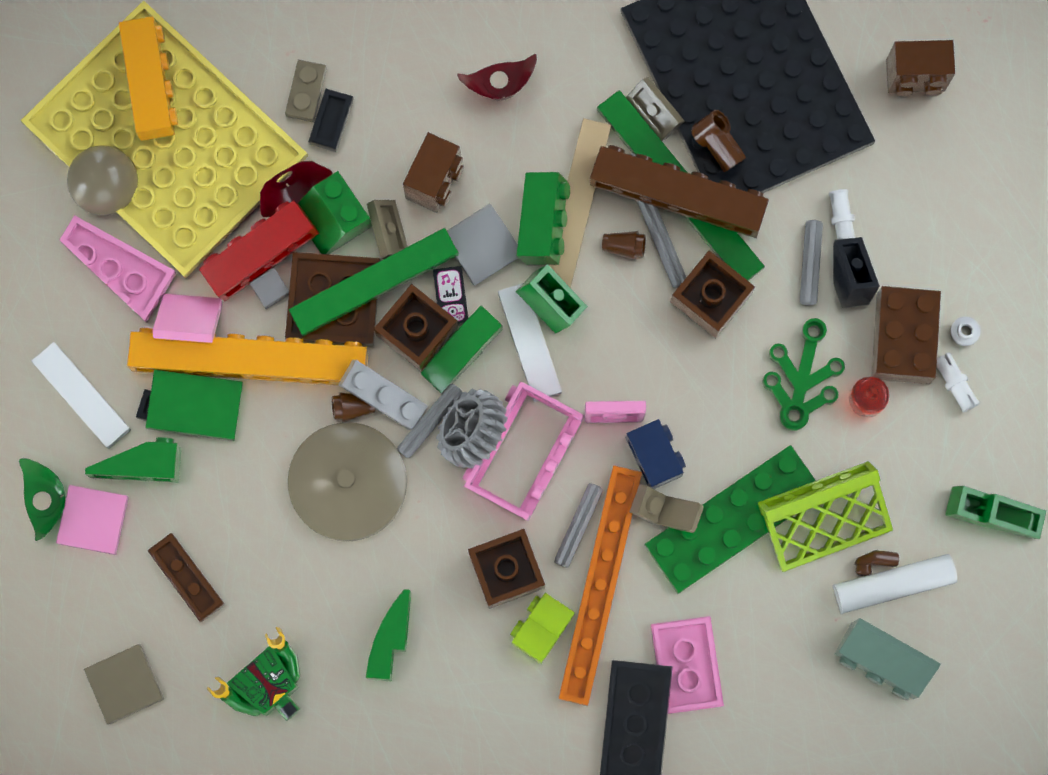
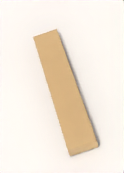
M584 118L567 180L570 185V197L566 199L565 206L567 225L563 227L562 234L564 253L560 255L559 265H549L570 288L596 187L590 186V176L600 147L607 146L611 130L610 124Z

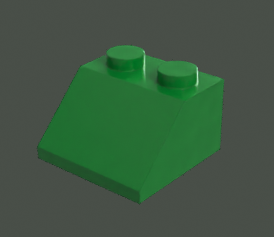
M339 171L313 186L298 202L319 232L311 240L321 254H331L372 227L370 217Z

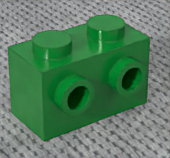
M548 264L533 272L515 291L555 334L571 326L588 307Z

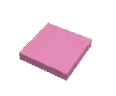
M163 294L153 327V338L212 343L222 309V299Z
M646 401L585 402L584 422H642L646 413Z
M69 485L56 543L116 555L129 497Z

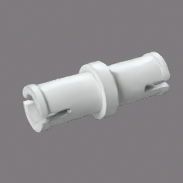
M847 189L829 192L834 216L831 218L832 225H835L837 240L855 238L852 223L855 221V218L850 212Z
M949 352L945 356L942 355L937 358V367L947 383L945 384L947 391L951 390L964 413L980 403L966 382L968 377L966 374L961 373L951 356L952 354Z

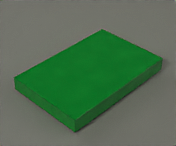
M154 369L146 429L235 441L243 382Z

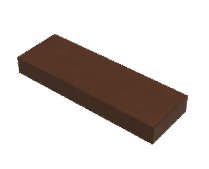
M170 533L147 550L199 622H203L225 605L173 533Z

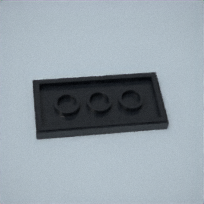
M612 660L600 775H662L672 666Z

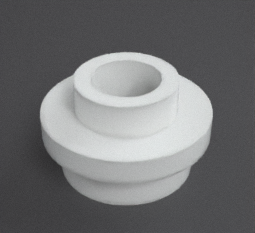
M960 317L952 324L950 333L952 339L957 344L970 346L979 339L981 330L979 324L973 318ZM961 327H969L971 334L964 335L961 332Z

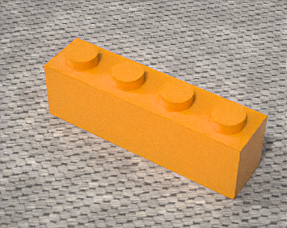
M153 16L119 22L136 133L141 141L175 135L174 125H178L176 108H171L169 98L174 97L171 80H166L165 70L170 68L167 53H162L160 43L165 42L162 25L157 26Z

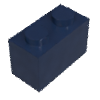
M657 419L626 433L625 439L647 486L656 489L683 476L682 468H685L686 465L679 451L674 452L670 444L673 441V436L667 424L662 426L660 420Z

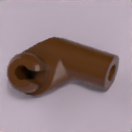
M874 550L856 559L854 564L856 565L855 572L858 576H868L872 574L871 566L897 567L899 564V554L897 552Z

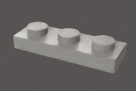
M354 359L338 384L408 430H412L428 406Z

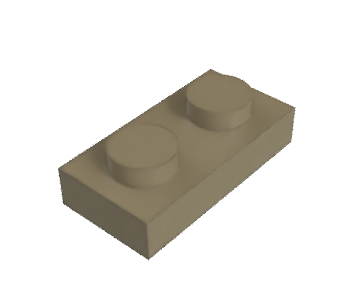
M298 59L285 111L286 117L309 122L315 121L327 70L326 65Z
M649 77L642 79L626 96L627 100L661 141L667 139L684 122L683 118Z
M372 200L367 203L381 259H385L408 247L396 201Z

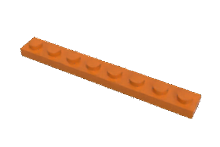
M613 465L559 694L560 700L585 706L589 704L632 519L630 509L640 484L642 472Z

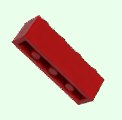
M293 200L290 203L289 201L282 203L275 209V214L270 218L257 221L252 225V231L243 237H235L227 244L228 248L220 254L214 253L204 260V265L199 270L220 299L227 301L249 285L250 282L263 275L319 234L297 202Z

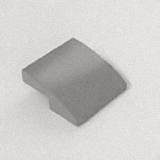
M491 204L486 205L447 230L459 252L455 259L458 260L474 286L518 258L516 256L518 244Z

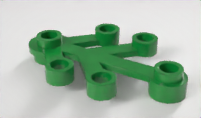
M817 318L809 319L802 328L805 345L798 371L788 357L787 348L783 344H775L769 351L770 359L779 364L794 388L792 400L781 386V377L778 373L768 372L762 380L764 388L772 391L782 407L779 413L781 424L786 429L792 431L802 429L807 424L811 412L825 404H833L839 395L835 387L826 386L821 390L820 395L803 403L806 391L831 376H840L845 369V363L842 359L832 358L826 366L810 375L817 343L823 340L827 332L825 323ZM816 328L819 335L816 337L810 336L808 329ZM776 348L781 349L784 353L783 357H775L773 350ZM831 363H838L841 370L838 372L832 371ZM767 377H775L777 384L775 386L768 385ZM827 390L832 391L834 399L827 400L824 397V392ZM792 411L797 412L799 420H790L788 414Z

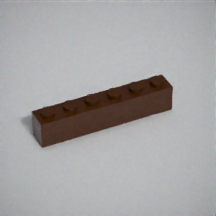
M608 145V148L600 147L590 176V186L757 239L769 199L765 198L763 193L753 189H748L747 192L736 189L735 184L720 180L717 183L708 180V176L700 172L689 174L680 171V167L671 163L660 165L652 162V158L643 154L632 156L624 153V149L614 145Z

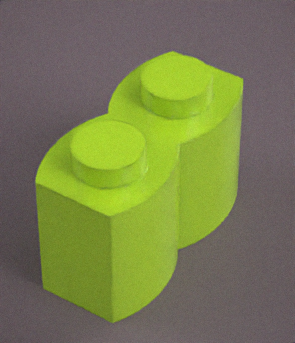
M546 592L542 598L537 595L527 608V611L531 613L525 623L519 620L510 633L514 637L511 644L540 664L545 660L575 615L574 611Z

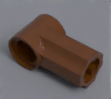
M714 110L695 123L691 131L696 142L703 147H708L720 167L726 172L744 160L746 156L729 132L731 126L728 118L721 111Z

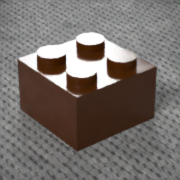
M953 40L895 41L886 59L888 93H896L897 96H910L913 92H925V95L934 96L945 92L955 75Z
M428 132L403 182L405 198L436 213L440 206L445 207L452 193L449 190L453 180H459L464 169L460 146Z
M709 250L672 294L670 303L716 339L752 295L755 286Z
M411 283L374 327V331L379 339L421 372L457 330L458 321Z
M525 529L468 549L489 609L545 589V583Z

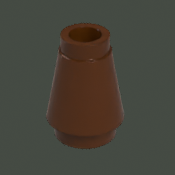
M638 231L604 234L602 251H608L609 253L634 260L637 257L643 258L646 236L645 234H639Z
M339 392V395L332 396L333 418L341 419L342 422L375 413L376 411L374 407L351 393Z

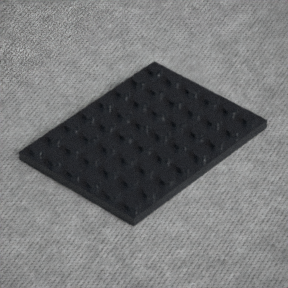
M638 0L621 8V14L656 87L684 120L677 130L697 172L707 175L708 180L717 183L720 180L735 184L736 189L746 192L748 189H753L765 193L875 143V139L806 0ZM714 110L721 111L728 118L731 126L729 132L746 156L744 160L726 172L720 167L708 147H703L696 142L691 131L695 123Z

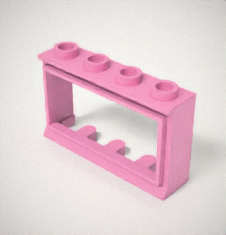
M520 381L518 387L512 385L505 398V401L509 402L505 413L508 420L504 424L506 431L501 435L502 441H499L496 445L497 451H492L489 460L483 459L480 466L475 465L472 469L467 468L462 479L466 481L464 487L529 521L583 421L584 415ZM528 395L569 418L521 507L518 508L479 487V484Z

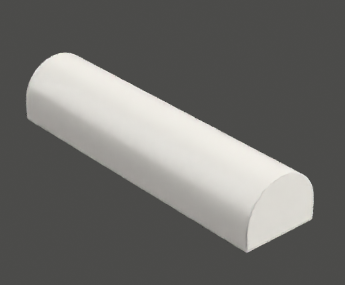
M945 554L832 586L840 613L844 614L957 583V573L951 556Z

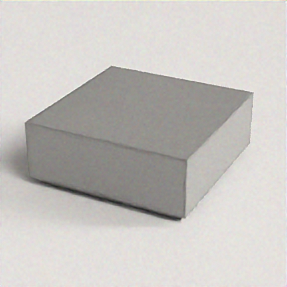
M275 268L250 282L251 287L265 309L289 295L288 288Z

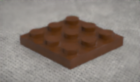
M293 252L288 309L380 262L381 259ZM378 298L304 337L287 309L285 339L300 338L305 342H315V340L322 339L330 340L333 344H344L345 342L352 341L362 343V346H374V327L376 325Z

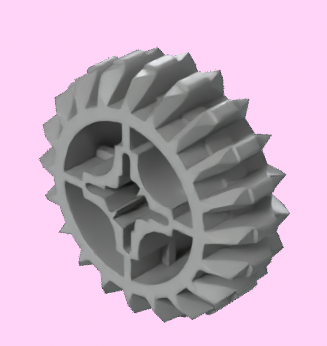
M471 389L468 393L463 392L460 399L455 398L454 404L451 407H447L448 412L445 416H442V424L438 426L440 433L436 439L439 441L437 448L441 451V455L458 467H468L471 469L475 465L480 466L483 459L489 460L490 453L497 451L496 445L499 441H502L501 435L506 431L504 424L508 418L505 416L507 409L502 405L503 402L490 392L481 389Z

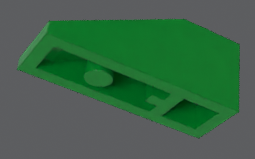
M158 437L156 442H145L85 468V475L89 478L179 483L181 447L174 443L172 438Z

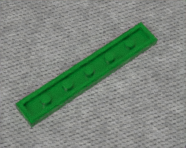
M443 228L288 310L304 337L458 256L459 252L447 230Z

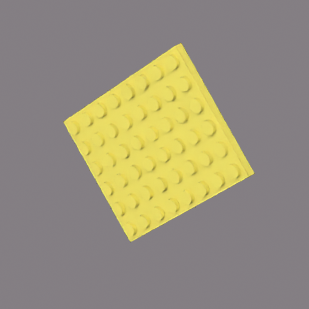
M142 1L123 21L153 16L157 26L162 25L165 42L160 43L162 53H167L170 68L165 70L166 80H171L174 97L169 98L171 108H176L178 125H174L175 135L143 141L139 139L135 129L119 25L20 121L68 167H70L72 161L79 153L93 146H110L126 154L135 166L138 185L131 198V202L125 208L116 212L186 279L260 205V192L264 184L283 170L304 161L308 154L145 1ZM292 172L285 173L277 182L284 181Z

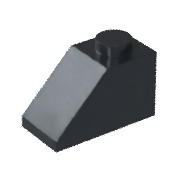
M862 237L839 239L833 243V284L842 308L869 305L880 287Z

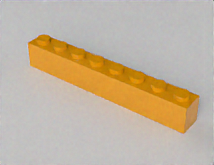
M140 328L139 332L131 331L127 366L132 372L154 373L155 369L205 377L338 385L353 359L368 366L369 353L367 347H362V343L352 341L345 342L344 346L333 345L332 341L322 339L315 340V344L303 343L304 340L300 338H286V342L274 341V337L257 336L256 340L245 339V336L241 334H227V338L216 337L215 334L213 342L207 343L153 338V328Z

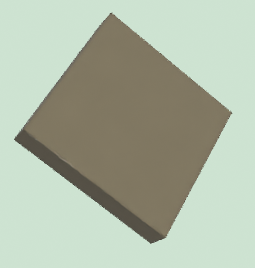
M137 644L84 669L108 725L164 700L141 644Z

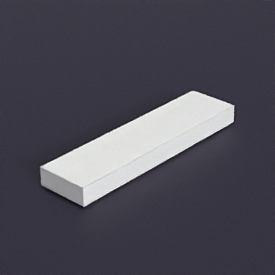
M522 284L499 290L498 295L528 385L549 397L562 394L537 315L515 292Z
M55 342L50 344L32 360V363L108 449L131 430Z

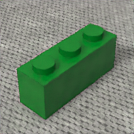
M526 172L516 256L526 265H559L560 255L564 253L562 234L563 227L567 225L565 206L566 199L570 197V185L559 172Z

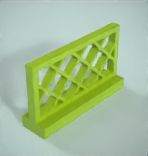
M869 461L758 502L782 572L893 531L879 484L881 480L878 470ZM872 486L874 495L869 504L857 499L862 489ZM840 497L848 500L841 515L829 510L833 501ZM854 503L866 508L859 523L847 518ZM811 508L820 511L813 525L801 520L805 511ZM872 511L881 515L883 525L875 528L865 526ZM826 514L838 519L831 533L819 528ZM784 518L793 521L786 535L776 532L774 522ZM844 522L856 526L852 536L846 539L837 536ZM798 525L811 529L804 543L792 539ZM817 532L829 537L824 547L820 549L810 547ZM789 543L801 548L796 558L785 561L783 553Z

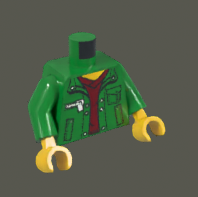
M275 627L279 633L277 639H270L268 634H265L269 647L228 681L227 684L222 678L215 677L221 683L220 688L213 691L207 687V690L213 697L220 698L235 711L251 716H258L260 714L267 716L276 709L288 721L300 710L290 698L299 688L296 683L300 678L297 655L289 643L285 641L282 629Z

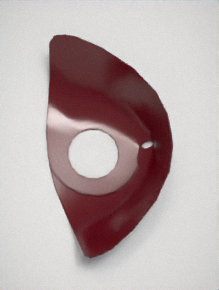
M533 54L522 61L491 65L469 75L458 73L457 76L465 86L479 95L496 101L506 100L518 93L528 82L534 71L537 55ZM496 71H502L508 76V83L503 88H495L490 83V77Z
M301 161L278 173L264 184L260 192V212L262 217L274 215L275 209L284 202L289 201L290 203L294 200L298 203L313 186L332 175V171L313 161ZM287 172H292V174L287 179L281 182H277V180L282 175H284Z

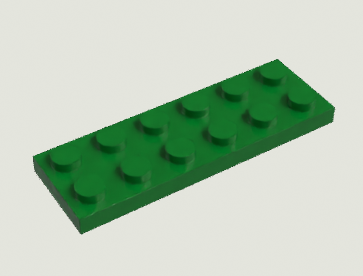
M790 445L704 503V508L694 533L667 528L645 543L644 546L676 593L679 594L769 533L758 502L816 480ZM784 518L774 522L775 528L788 519Z

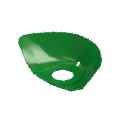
M21 458L19 459V464L23 472L24 503L35 531V541H38L45 537L59 520L65 506V491L59 477L49 468L36 461ZM39 492H46L51 497V504L45 510H38L33 505V497Z

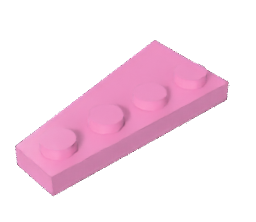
M75 215L60 238L62 244L146 323L176 275L175 270Z

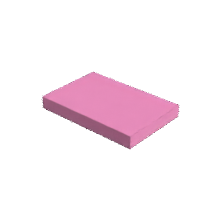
M711 617L651 624L656 665L673 667L668 714L723 707L724 703Z

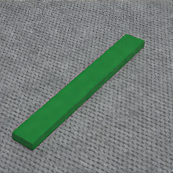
M620 90L597 106V111L611 125V128L635 155H646L653 159L652 162L660 165L664 163L677 165L680 167V171L688 173ZM684 216L715 255L749 281L765 268L764 264L737 232Z

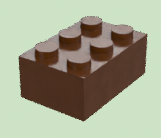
M881 286L876 297L871 379L931 384L936 378L941 291Z

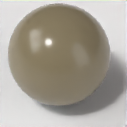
M100 145L85 149L72 161L67 174V186L74 202L83 210L95 215H111L125 208L131 202V198L138 185V176L133 162L122 151L110 146Z

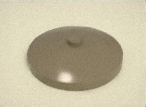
M336 423L314 432L297 449L288 472L289 496L298 516L316 533L337 541H356L377 534L396 517L406 495L407 475L399 451L380 431L360 423Z

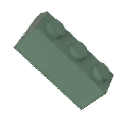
M861 618L850 624L835 652V655L841 657L839 662L852 670H855L856 667L867 672L865 676L867 679L878 685H882L885 682L894 687L892 692L905 700H909L910 697L913 699L919 698L941 665V663Z

